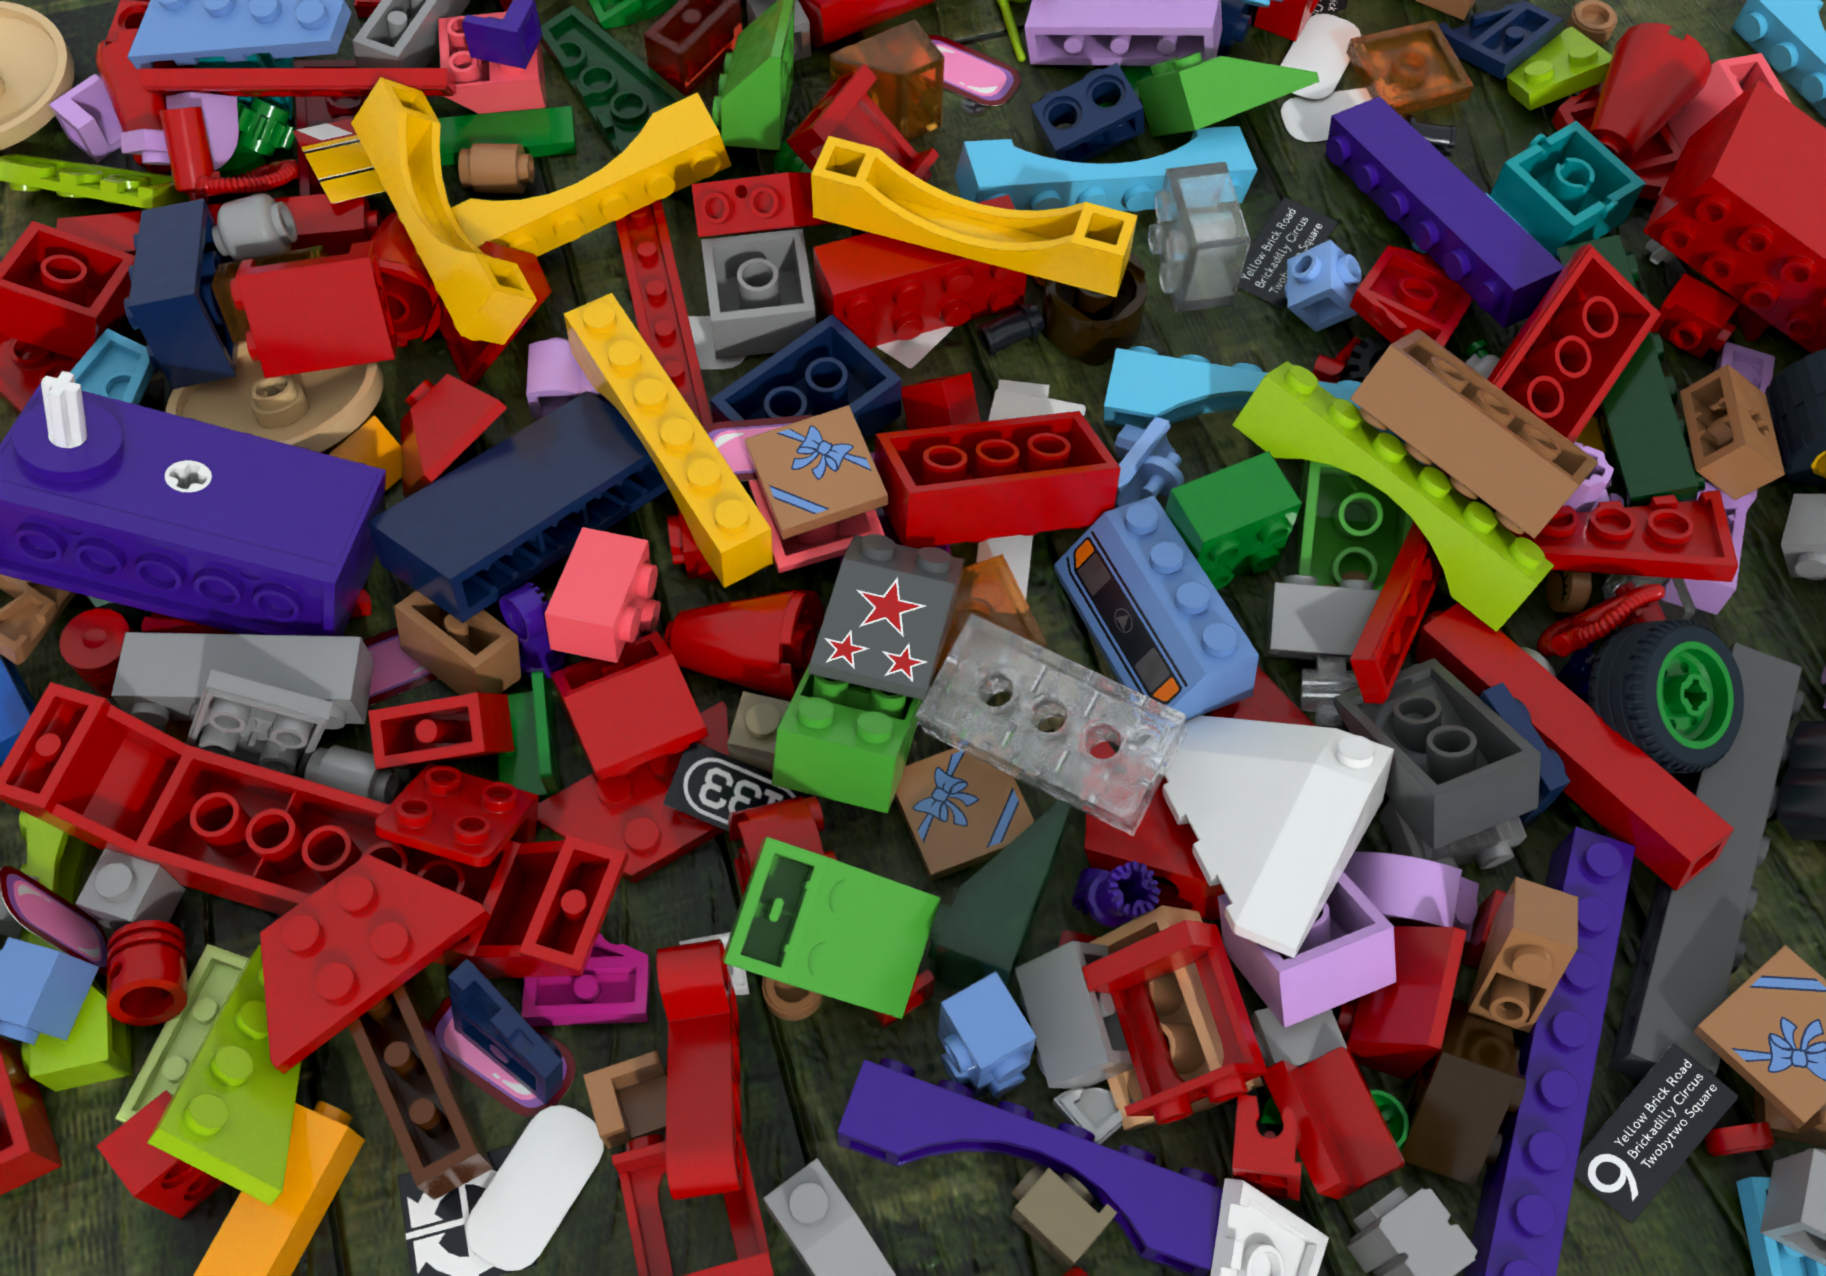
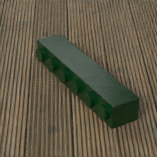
M1619 234L1557 248L1556 259L1565 267L1577 249L1590 243L1637 290L1635 285L1638 282L1637 261L1633 252L1625 253ZM1640 292L1649 301L1647 293ZM1649 331L1594 413L1608 463L1614 468L1612 477L1617 494L1624 499V508L1649 505L1652 497L1675 495L1678 502L1697 500L1698 492L1705 490V478L1696 472L1694 460L1691 461L1687 449L1691 445L1685 416L1677 417L1674 404H1677V388L1674 377L1671 373L1664 374L1660 364L1664 361V349L1659 332L1651 333Z

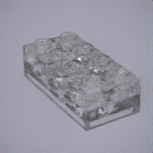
M972 613L930 687L926 699L923 700L915 715L926 734L1131 836H1134L1187 733L1186 714ZM998 692L1012 693V697L1004 705L997 707L987 705L988 700ZM1058 716L1066 720L1064 725L1055 732L1047 733L1038 730L1041 722L1048 717ZM1109 741L1120 746L1119 751L1107 759L1095 758L1090 754L1094 746L1101 742Z

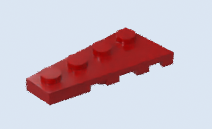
M1720 490L1701 492L1698 500L1678 502L1675 495L1652 497L1650 504L1645 506L1624 508L1620 500L1598 502L1597 508L1586 512H1576L1569 505L1562 506L1535 539L1526 532L1517 534L1509 530L1517 537L1527 538L1537 544L1543 551L1545 558L1554 564L1551 570L1732 582L1738 568Z

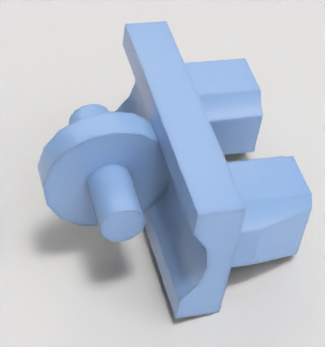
M1155 417L1146 429L1126 424L1117 435L1114 446L1117 457L1123 460L1119 464L1121 469L1114 509L1153 495L1157 497L1158 494L1169 497L1172 488L1185 483L1183 474L1178 469L1182 463V458L1176 454L1175 449L1167 439V432L1171 428L1169 420Z

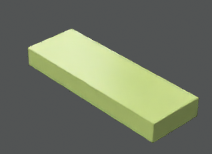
M207 944L187 982L186 1007L179 1015L165 1023L115 1119L125 1123L165 1090L171 1094L175 1093L249 958Z

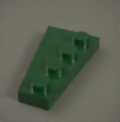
M574 5L541 25L542 37L540 41L542 46L617 156L638 136L652 113L687 98Z

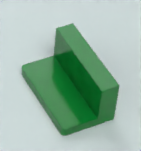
M544 671L531 672L533 691L508 695L515 752L497 754L499 782H505L517 789L539 795L538 803L562 791L554 697Z

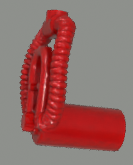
M202 106L159 110L175 189L177 192L188 195L190 201L204 198L207 203L209 202V196L270 191L287 184L293 179L299 178L298 164L294 159L274 161L270 164L260 165L255 170L252 169L251 172L247 171L246 174L241 173V176L237 174L236 177L221 178L220 172L214 169Z
M1633 582L1620 585L1614 590L1616 596L1608 598L1588 610H1584L1582 613L1573 614L1572 617L1568 616L1551 624L1539 637L1536 644L1537 650L1545 657L1555 655L1566 657L1586 648L1591 642L1605 637L1606 634H1610V630H1614L1616 626L1622 629L1635 623L1667 620L1658 603L1665 596V588L1660 584H1644L1635 587Z

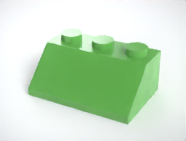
M795 0L775 1L738 34L734 52H726L724 74H720L718 96H714L712 111L713 122L716 126L721 127V138L724 146L780 150L794 84Z

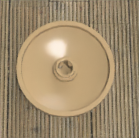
M0 1V150L27 139L44 127L55 116L49 104L72 89L75 71L71 52L57 27L38 11L6 1Z
M246 337L238 340L236 377L173 389L165 412L321 453L346 438L369 417L380 400L384 377L379 362L265 378L260 361H252L248 352Z

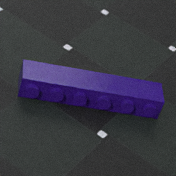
M1380 96L1331 116L1325 153L1330 161L1356 183L1360 191L1366 193L1386 213L1390 220L1396 222L1415 241L1421 250L1425 251L1445 270L1450 279L1456 281L1477 302L1479 307L1483 311L1488 312L1503 328L1530 317L1564 266Z

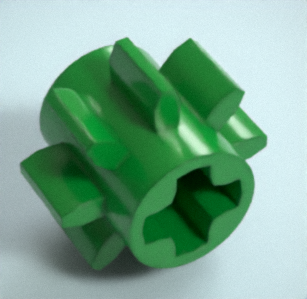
M254 97L252 104L249 106L238 102L239 131H241L238 143L269 157H273L276 148L279 147L290 151L295 138L293 131L297 129L287 122L291 113L288 109L262 97Z

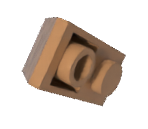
M1515 877L1493 919L1469 999L1468 1013L1530 1033L1578 949L1577 896Z

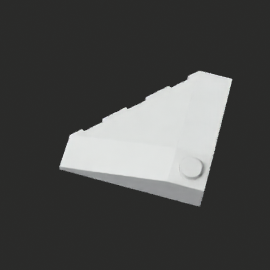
M1202 715L1150 734L1142 745L1141 754L1149 769L1160 766L1168 782L1163 785L1162 795L1177 824L1183 825L1189 822L1198 841L1193 844L1192 853L1208 885L1214 886L1221 883L1231 903L1226 906L1224 916L1233 933L1286 956L1295 958L1383 802L1394 749L1337 728Z

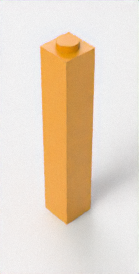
M318 1101L313 1110L295 1103L283 1192L270 1206L241 1191L193 1276H291L365 1139L349 1127L353 1116L323 1101Z

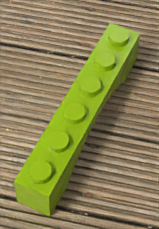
M1286 361L1266 374L1232 425L1263 450L1269 451L1273 458L1304 459L1332 465L1359 476L1387 494L1413 519L1430 542L1444 570L1451 597L1497 632L1554 567V564L1545 558L1543 551L1537 544L1527 538L1517 537L1498 522L1495 513L1490 508L1479 502H1471L1452 487L1449 478L1436 468L1424 466L1407 453L1403 442L1389 433L1380 432L1365 421L1354 404L1344 399L1335 398L1318 385V379L1308 369L1292 365Z
M21 810L19 826L22 837L27 843V863L22 864L20 871L27 875L38 877L40 884L77 907L75 902L78 899L79 879L90 844ZM22 927L20 933L21 941L61 951ZM96 976L67 1041L40 1033L35 1045L22 1042L21 1057L29 1077L55 1092L132 1075L130 1025L121 1023L111 1017L106 1009L107 992Z

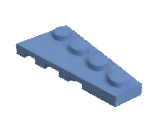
M150 0L127 58L138 70L154 68L156 61L174 60L177 66L198 65L199 58L223 56L227 62L247 61V57L257 53H270L274 59L337 54L352 12L345 0Z

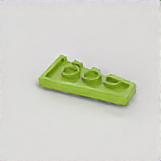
M20 154L0 156V181L9 182V188L12 190L41 191L46 189L56 191V195L62 197H87L103 200L107 203L124 204L145 209L190 201L188 195L176 191L173 177L167 174Z
M258 945L247 960L147 1143L271 1206L283 1192L301 1062L284 1074L276 1069L270 1061L261 945Z

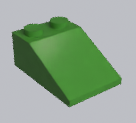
M1196 52L1181 58L1174 57L1150 66L1152 75L1136 81L1151 135L1155 137L1196 131L1320 81L1318 73L1314 71L1225 56L1202 60L1201 53Z
M1306 460L1302 466L1299 495L1302 505L1297 515L1295 575L1315 577L1318 579L1317 586L1331 584L1339 587L1340 581L1343 580L1341 576L1344 573L1359 571L1368 576L1365 581L1374 583V590H1382L1410 530L1413 519L1387 494L1359 476L1332 465Z

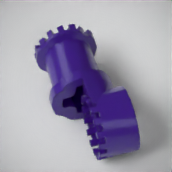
M528 582L502 596L499 599V606L506 624L511 631L518 635V642L521 643L519 645L521 673H527L528 677L532 678L531 672L544 671L548 679L551 678V673L564 668L566 653L550 649L544 614L549 600L543 603L542 598L546 595L543 592L537 594L536 592L540 588L535 586L534 583Z
M1131 861L1122 866L1115 867L1111 872L1098 868L1083 869L1080 872L1071 902L1072 906L1076 905L1075 909L1078 911L1081 909V906L1084 907L1082 913L1087 915L1089 910L1093 920L1101 926L1115 928L1129 922L1133 918L1154 910V906L1159 902L1157 897L1160 895L1161 889H1158L1156 886L1159 884L1157 880L1153 881V870L1149 871L1146 869L1147 865L1144 863L1138 864L1137 861Z

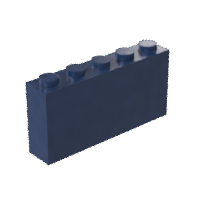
M586 391L367 521L380 564L457 620L464 623L499 600L502 596L513 591L570 554L582 527L605 531L669 488L642 442L615 407Z

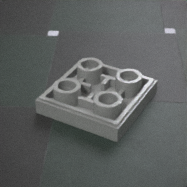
M210 669L185 744L300 777L304 775L307 763L315 751L329 721L333 702Z

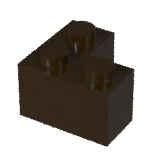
M1452 998L1442 1048L1418 1070V1076L1404 1107L1408 1114L1409 1131L1406 1140L1399 1147V1150L1405 1162L1475 1186L1484 1164L1494 1165L1503 1140V1130L1500 1128L1507 1111L1515 1113L1518 1110L1526 1088V1076L1520 1074L1518 1067L1520 1045L1514 1043L1512 1027L1468 1013L1467 1002Z

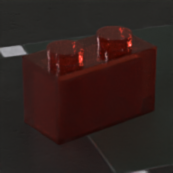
M679 0L643 34L648 66L687 97L725 59L726 52L731 53L734 50L737 36L743 31L740 0Z

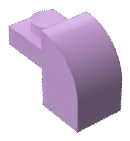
M185 92L166 96L167 109L202 106L214 169L217 170L231 158L238 142L237 96L199 92ZM139 129L120 133L122 154L142 155V164L170 165L163 130Z
M1354 851L1343 872L1392 925L1456 927L1467 931L1465 942H1470L1473 921L1478 910L1477 895L1479 883L1461 877V869L1439 862L1398 854Z

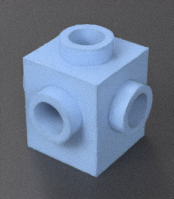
M1331 239L1287 259V282L1285 284L1287 308L1315 332L1357 315L1349 307L1362 280V272L1357 260L1351 254H1345Z

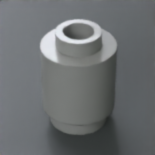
M333 745L329 749L317 748L311 755L304 774L305 780L386 804L393 802L399 788L398 772H395L394 769L375 770L374 755L372 753L339 745Z

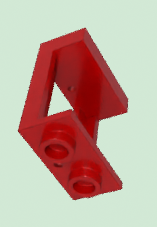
M1183 920L1081 967L1089 992L1111 993L1144 1099L1125 1106L1127 1116H1153L1156 1125L1175 1122L1193 1114L1192 1103L1207 1097L1210 1103H1219L1237 1098L1239 1095H1244L1248 1092L1245 1082L1268 1073L1216 924ZM1195 962L1222 1041L1224 1058L1221 1068L1185 1081L1179 1076L1174 1067L1147 983Z
M743 1133V1188L741 1191L723 1193L738 1260L682 1276H775ZM654 1134L628 1142L626 1144V1152L611 1155L613 1166L619 1173L638 1276H674L659 1203V1186L663 1176L667 1173L665 1141L663 1135Z

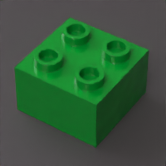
M1267 451L1172 488L1165 512L1215 589L1219 590L1230 583L1236 576L1251 570L1253 573L1264 572L1280 561L1302 502L1270 452Z

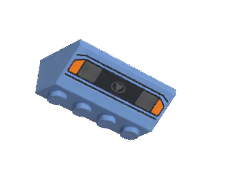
M1154 495L1104 512L1054 564V573L1149 734L1253 696L1259 654Z

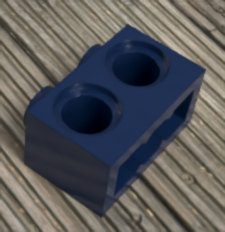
M1118 63L1105 69H1095L1087 73L1080 81L1062 90L1050 91L1043 95L1038 102L1030 105L1034 131L1049 158L1084 163L1145 133L1144 108ZM1106 102L1115 103V105L1111 107L1099 106ZM1064 123L1072 124L1071 127L1066 129L1055 128Z

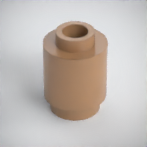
M474 143L471 148H462L459 153L458 171L461 185L463 188H473L475 193L523 194L527 184H533L535 167L532 154H525L522 144Z

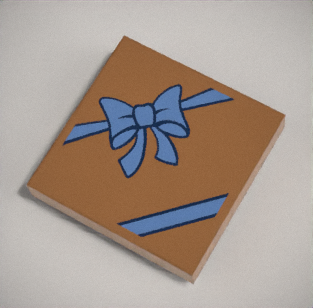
M849 405L745 438L747 453L782 540L888 505L887 491Z
M994 733L904 767L894 798L930 882L1039 841L1040 832Z
M1784 945L1705 1018L1693 1033L1799 1129L1826 1104V979Z

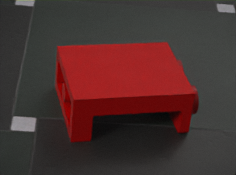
M865 63L839 77L786 140V143L811 171H813L828 136L878 148L899 166L926 183L932 176L929 168L939 157L938 152L933 147L921 153L916 152L866 92L878 78Z
M374 241L353 243L349 254L256 266L254 259L242 260L235 278L231 279V294L235 307L238 311L245 310L250 329L246 330V343L252 361H260L265 378L395 359L399 340Z

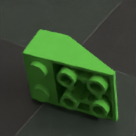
M808 665L777 728L772 785L888 814L902 778L924 700L808 674Z
M765 837L762 839L722 961L725 964L902 1019L941 898L835 859Z

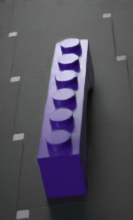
M881 1058L879 1064L864 1059L837 1131L839 1146L896 1167L928 1156L963 1151L998 1153L1033 1162L1045 1169L1050 1168L1060 1176L1065 1172L1069 1173L1088 1189L1094 1200L1102 1208L1109 1204L1117 1212L1113 1220L1122 1229L1139 1257L1190 1276H1206L1211 1271L1223 1189L1217 1187L1218 1179L1214 1176L1188 1167H1182L1180 1172L1177 1173L1155 1165L1156 1157L1137 1147L1120 1145L1118 1151L1099 1145L1094 1143L1095 1135L1076 1125L1059 1123L1058 1128L1055 1129L1033 1121L1035 1114L1031 1110L1012 1102L1000 1101L998 1106L995 1107L973 1099L975 1092L972 1089L954 1081L941 1079L937 1086L914 1077L916 1071L902 1062Z

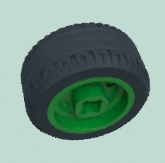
M1670 619L1631 624L1613 633L1602 644L1591 667L1588 681V705L1612 730L1640 748L1668 773H1694L1718 763L1730 750L1742 722L1744 691L1737 663L1726 644L1714 631L1695 621Z

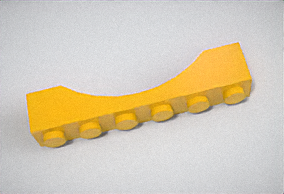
M380 77L351 122L362 144V148L368 155L380 178L381 185L386 190L397 211L399 220L403 223L416 248L417 254L426 267L434 283L435 290L441 296L456 330L462 337L473 341L481 340L504 345L531 310L537 299L517 263L484 254L467 238L458 225L449 205L442 178L440 157L441 124L423 91Z
M697 92L652 113L642 131L621 154L601 170L576 184L549 194L522 200L490 201L470 198L451 207L458 225L477 248L480 249L485 241L531 253L538 257L568 242L575 241L606 224L622 219L626 215L657 200L664 199L704 178H709L732 165L721 135Z
M828 136L811 174L813 218L1104 295L1117 297L1130 258L1138 217L1135 214L1088 202L1065 208L1038 211L1011 210L978 204L951 195L922 181L899 166L878 148Z
M612 293L564 313L571 354L595 391L605 396L616 407L642 442L672 493L698 549L723 587L726 588L772 565L771 527Z

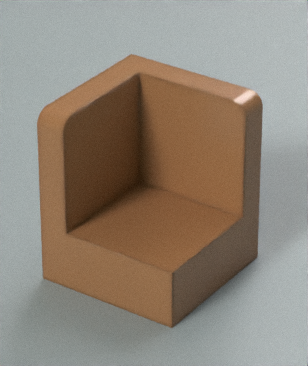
M653 1051L583 1075L599 1136L608 1149L666 1130L667 1074L658 1051Z

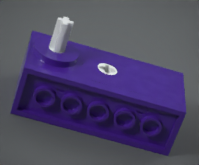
M62 371L58 378L46 375L0 443V574L239 634L343 636L359 594L377 557L367 521L384 512L386 470L254 436L249 433L204 423L192 418H185L143 407L135 403H128L81 390V384L75 383V376L70 372Z

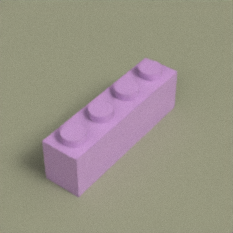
M1032 0L1024 27L1030 65H1113L1118 63L1119 66H1152L1174 57L1181 58L1196 52L1201 53L1202 60L1217 57L1222 33L1221 0Z

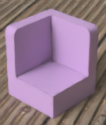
M93 74L49 104L68 139L95 162H100L121 147L120 133L123 131L102 78L98 74Z

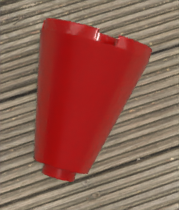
M1641 23L1629 27L1614 48L1588 132L1622 162L1630 160L1702 91L1711 74L1712 65L1706 50L1695 38L1686 34L1683 41L1668 34L1672 26L1662 23Z
M139 28L125 29L117 32V41L110 43L106 47L105 40L98 44L95 54L97 69L123 132L139 129L163 130L159 110H167L166 97H158L140 87L139 69L136 70L127 58ZM174 60L156 61L154 68L151 69L194 68V66H177ZM132 154L135 162L150 172L160 174L171 173L170 165L142 164V155Z
M397 211L385 218L369 241H374L399 340L397 347H405L408 344V340L423 337V342L432 337L440 326L443 315V300L435 290L434 283L426 267L417 254L416 248L403 223L399 220Z
M797 589L681 610L676 615L674 621L668 623L664 641L673 653L678 666L791 702L810 663L816 645V630L821 629L825 615L822 601L817 592Z

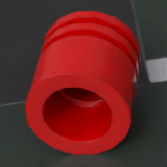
M96 608L82 612L67 624L62 631L59 641L60 653L94 693L104 698H113L111 694L125 632L135 631L121 614L111 609Z
M141 920L126 924L112 934L108 940L106 998V1009L112 1018L121 1023L134 1026L156 1025L171 1020L186 1007V937L180 928L164 921Z

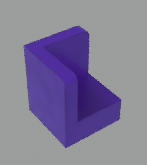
M513 0L503 19L466 15L462 22L471 58L522 69L527 68L542 37L535 0Z

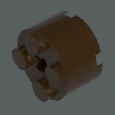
M1130 253L1117 297L1045 279L1041 310L1045 322V330L1042 333L1056 348L1070 356L1081 359L1083 363L1090 366L1104 364L1108 358L1114 357L1116 348L1127 350L1139 334L1147 298L1146 272L1141 261L1133 253Z

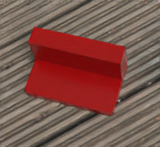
M1338 1047L1300 1068L1282 1060L1268 1067V1073L1262 1075L1281 1116L1284 1108L1289 1107L1296 1117V1149L1318 1194L1339 1200L1404 1167L1405 1160L1348 1049Z

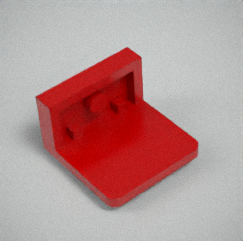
M429 763L375 820V834L379 838L474 867H485L491 864L509 840L518 843L535 842L539 795L517 789L505 782H494L463 773L451 766Z

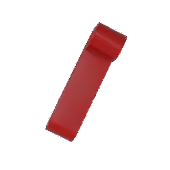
M721 939L663 947L657 950L658 983L668 1019L665 1160L668 1185L674 1201L741 1191L743 1188L739 1014L729 965L722 961L725 949Z

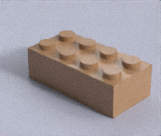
M1420 329L1390 344L1350 398V400L1361 407L1359 413L1369 424L1380 430H1387L1389 428L1406 441L1404 448L1415 459L1428 465L1435 463L1451 475L1449 481L1456 490L1471 499L1480 497L1497 510L1495 516L1506 528L1517 534L1526 532L1534 539L1598 464L1597 460Z

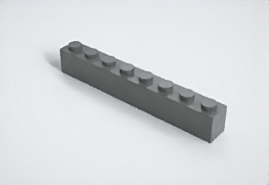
M1736 642L1729 650L1737 663L1743 683L1744 711L1740 729L1730 750L1718 763L1698 772L1684 773L1682 780L1684 787L1731 825L1734 830L1718 859L1679 890H1673L1659 876L1657 877L1608 1066L1609 1069L1640 1082L1673 1044L1714 1076L1718 1070L1720 1056L1693 1031L1731 995L1727 993L1730 976L1739 968L1743 960L1746 942L1740 939L1743 921L1751 915L1758 898V889L1752 886L1755 869L1759 868L1763 863L1770 846V837L1764 835L1767 819L1773 815L1777 808L1780 786L1775 785L1778 770L1784 766L1789 757L1792 739L1786 736L1789 722L1798 714L1804 698V692L1797 689L1802 671L1801 666Z

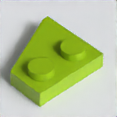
M1571 26L1563 30L1507 75L1508 93L1531 111L1604 82L1612 55Z

